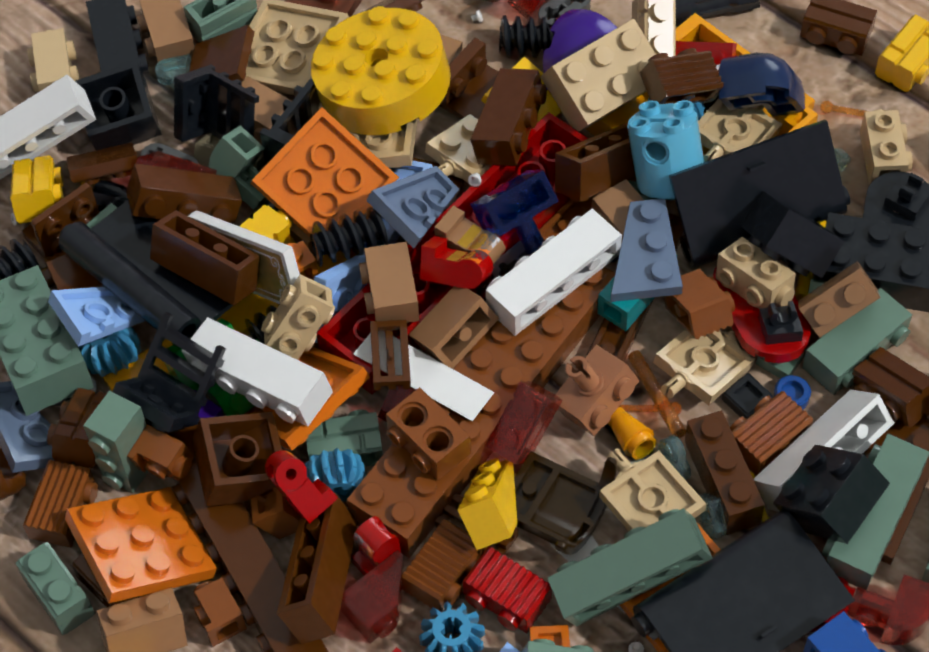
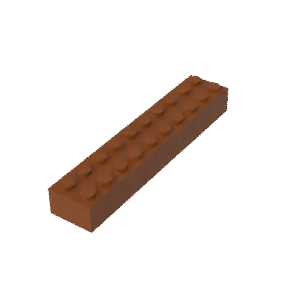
M603 267L516 336L498 320L453 369L495 392L476 418L470 421L435 401L470 435L471 454L437 481L429 472L423 473L415 466L411 459V454L404 447L399 449L392 443L347 499L348 510L357 520L358 525L360 526L371 517L378 516L390 533L395 534L399 539L401 553L410 558L435 527V520L439 515L442 516L444 513L443 509L447 504L450 505L454 494L460 495L479 470L478 467L486 462L600 317L597 314L598 294L615 276V272ZM411 421L407 426L414 427L421 423ZM437 445L431 448V450L433 451H442L446 449V447L441 445Z

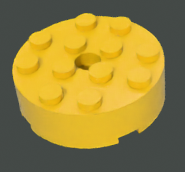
M377 6L343 20L326 32V35L317 45L311 60V76L323 108L348 131L361 135L395 133L402 131V125L417 118L422 121L440 105L450 85V66L439 31L423 15L402 8Z

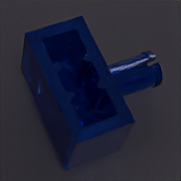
M527 170L472 202L470 205L483 230H488L497 236H502L514 228L525 248L526 254H532L545 241L533 217L559 202L544 170Z

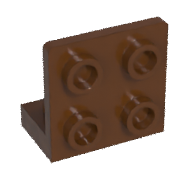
M474 38L449 64L451 72L450 85L439 105L460 119L471 114L479 120L485 106L481 99L493 87L499 72L487 65L486 43Z
M84 183L32 219L31 225L22 230L24 239L42 258L62 251L58 243L59 235L66 225L79 221L88 224L99 214L92 187L88 183Z

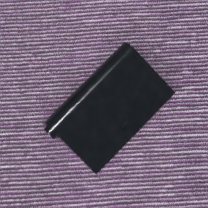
M825 119L669 175L685 234L680 237L681 249L688 265L692 269L718 260V254L739 238L749 239L751 235L741 225L762 191L818 223L827 220L828 212L845 214L847 212V205H850L851 202L848 190L842 185L828 121Z
M128 200L93 228H89L85 223L79 221L68 224L61 230L58 242L59 248L156 330L164 313L169 312L174 315L170 326L191 339L207 317L216 321L234 306L151 260L153 224L160 219L133 216Z
M781 510L713 554V559L687 571L633 607L634 616L631 617V620L641 636L646 637L648 635L653 640L660 638L669 652H781L855 600L797 520L788 511Z

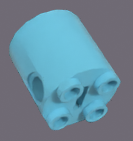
M653 100L646 101L639 105V112L635 113L628 120L627 125L637 187L642 194L650 198L675 200L669 175L704 163L697 113L694 110L693 103L688 100L668 104H659V102Z

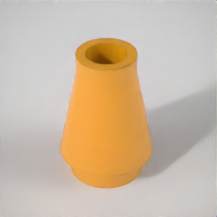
M618 407L612 414L608 425L611 427L624 454L635 460L646 457L653 451L656 445L653 430L628 414L622 407Z

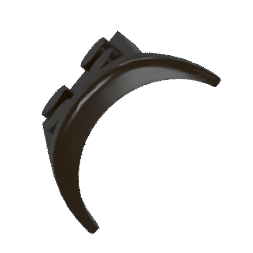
M531 451L514 477L517 510L516 526L554 544L555 549L564 554L572 555L577 553L591 537L606 510L607 505L599 497V492L615 480L616 459L612 457L606 459L598 483Z

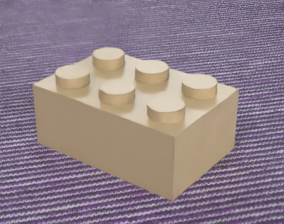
M632 19L551 66L541 76V79L569 125L578 132H581L647 92L640 71L648 64V59L656 55L635 19Z

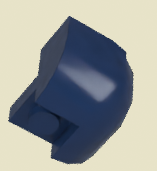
M758 52L727 57L721 60L719 76H721L724 86L719 91V99L729 110L763 105L774 117L800 113L805 109V92L802 81L785 60L770 53Z

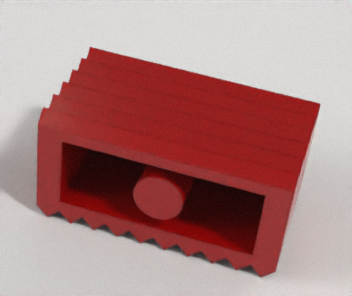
M488 546L463 580V594L466 595L465 599L472 607L480 611L487 608L498 615L497 620L504 627L512 631L519 628L526 634L552 599V589L549 582L539 578L537 574L526 570L524 566L513 562L511 558H507L504 554Z

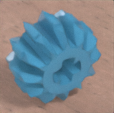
M128 327L78 347L87 369H89L91 374H99L101 377L112 372L117 374L121 369H128V364L136 362L138 354L142 351L140 340L133 327Z
M336 448L329 452L323 450L320 455L310 456V461L305 463L307 477L313 483L316 479L321 480L343 502L347 501V498L366 476L361 456L353 453L350 449L339 451Z
M447 601L444 604L443 612L432 607L430 610L431 619H423L421 622V629L424 632L419 635L420 645L426 647L425 652H481L484 644L480 638L485 635V627L478 624V613L475 611L466 614L467 606L464 603L459 605L457 610H452V605ZM452 632V635L455 636V633H458L459 637L452 639L450 634L449 638H446L445 634Z

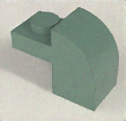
M240 125L224 135L214 148L209 160L210 174L234 177L242 201L255 210L268 200L250 184L251 180L259 173L253 165L265 147Z

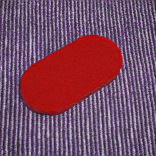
M716 266L713 277L719 289L721 288L722 292L728 291L734 300L735 311L732 312L734 322L732 329L742 348L753 357L757 354L764 357V361L771 363L789 362L800 357L809 343L811 326L799 310L795 295L791 301L795 304L803 328L802 341L766 345L758 320L759 309L750 305L747 300L730 288L724 287L716 279Z

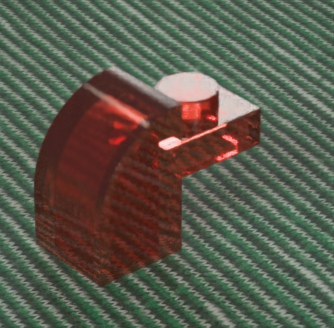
M904 574L894 600L857 587L853 597L855 601L851 603L847 614L858 620L863 626L884 629L879 643L887 645L910 643L924 632L929 622V583Z

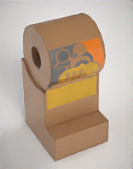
M454 205L434 227L435 236L448 238L447 248L468 253L473 250H481L490 256L493 265L506 249L503 241L496 234L483 230L482 227L466 219L465 212Z

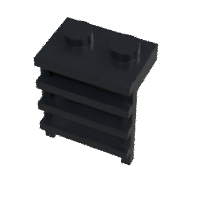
M213 65L175 76L174 137L184 142L200 135L211 133L213 136L221 139L240 125L254 137L255 103L259 102V96L255 94L253 87L244 88L242 87V81L238 79L230 80L229 74L226 72L217 73Z
M311 78L304 87L298 85L295 87V98L292 102L287 99L283 102L284 112L281 116L274 114L271 117V129L263 128L260 131L261 143L265 147L263 151L265 165L312 118L309 94L315 88V85Z
M169 312L164 313L138 377L116 382L112 391L141 406L144 417L151 421L152 426L166 433L198 424L200 419L197 417L201 407L205 406L208 401L205 397L209 388L213 387L216 382L214 376L217 369L223 366L224 360L222 358L226 351V348L218 345L214 353L172 328L170 324L174 315ZM164 338L207 364L206 372L204 373L162 346ZM156 358H159L198 383L200 386L197 392L154 365Z

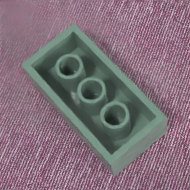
M38 265L0 280V359L26 416L72 397L77 388L88 390L94 388L86 363L77 344L48 303L51 291Z

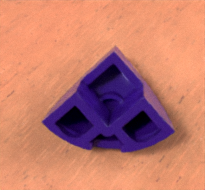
M572 9L565 12L555 21L550 29L554 36L551 46L544 50L543 73L561 60L617 29L616 25L606 17L591 10Z

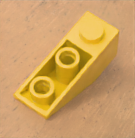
M494 458L481 464L458 508L460 517L476 550L511 538L516 528L517 510L514 466L511 458L503 461Z

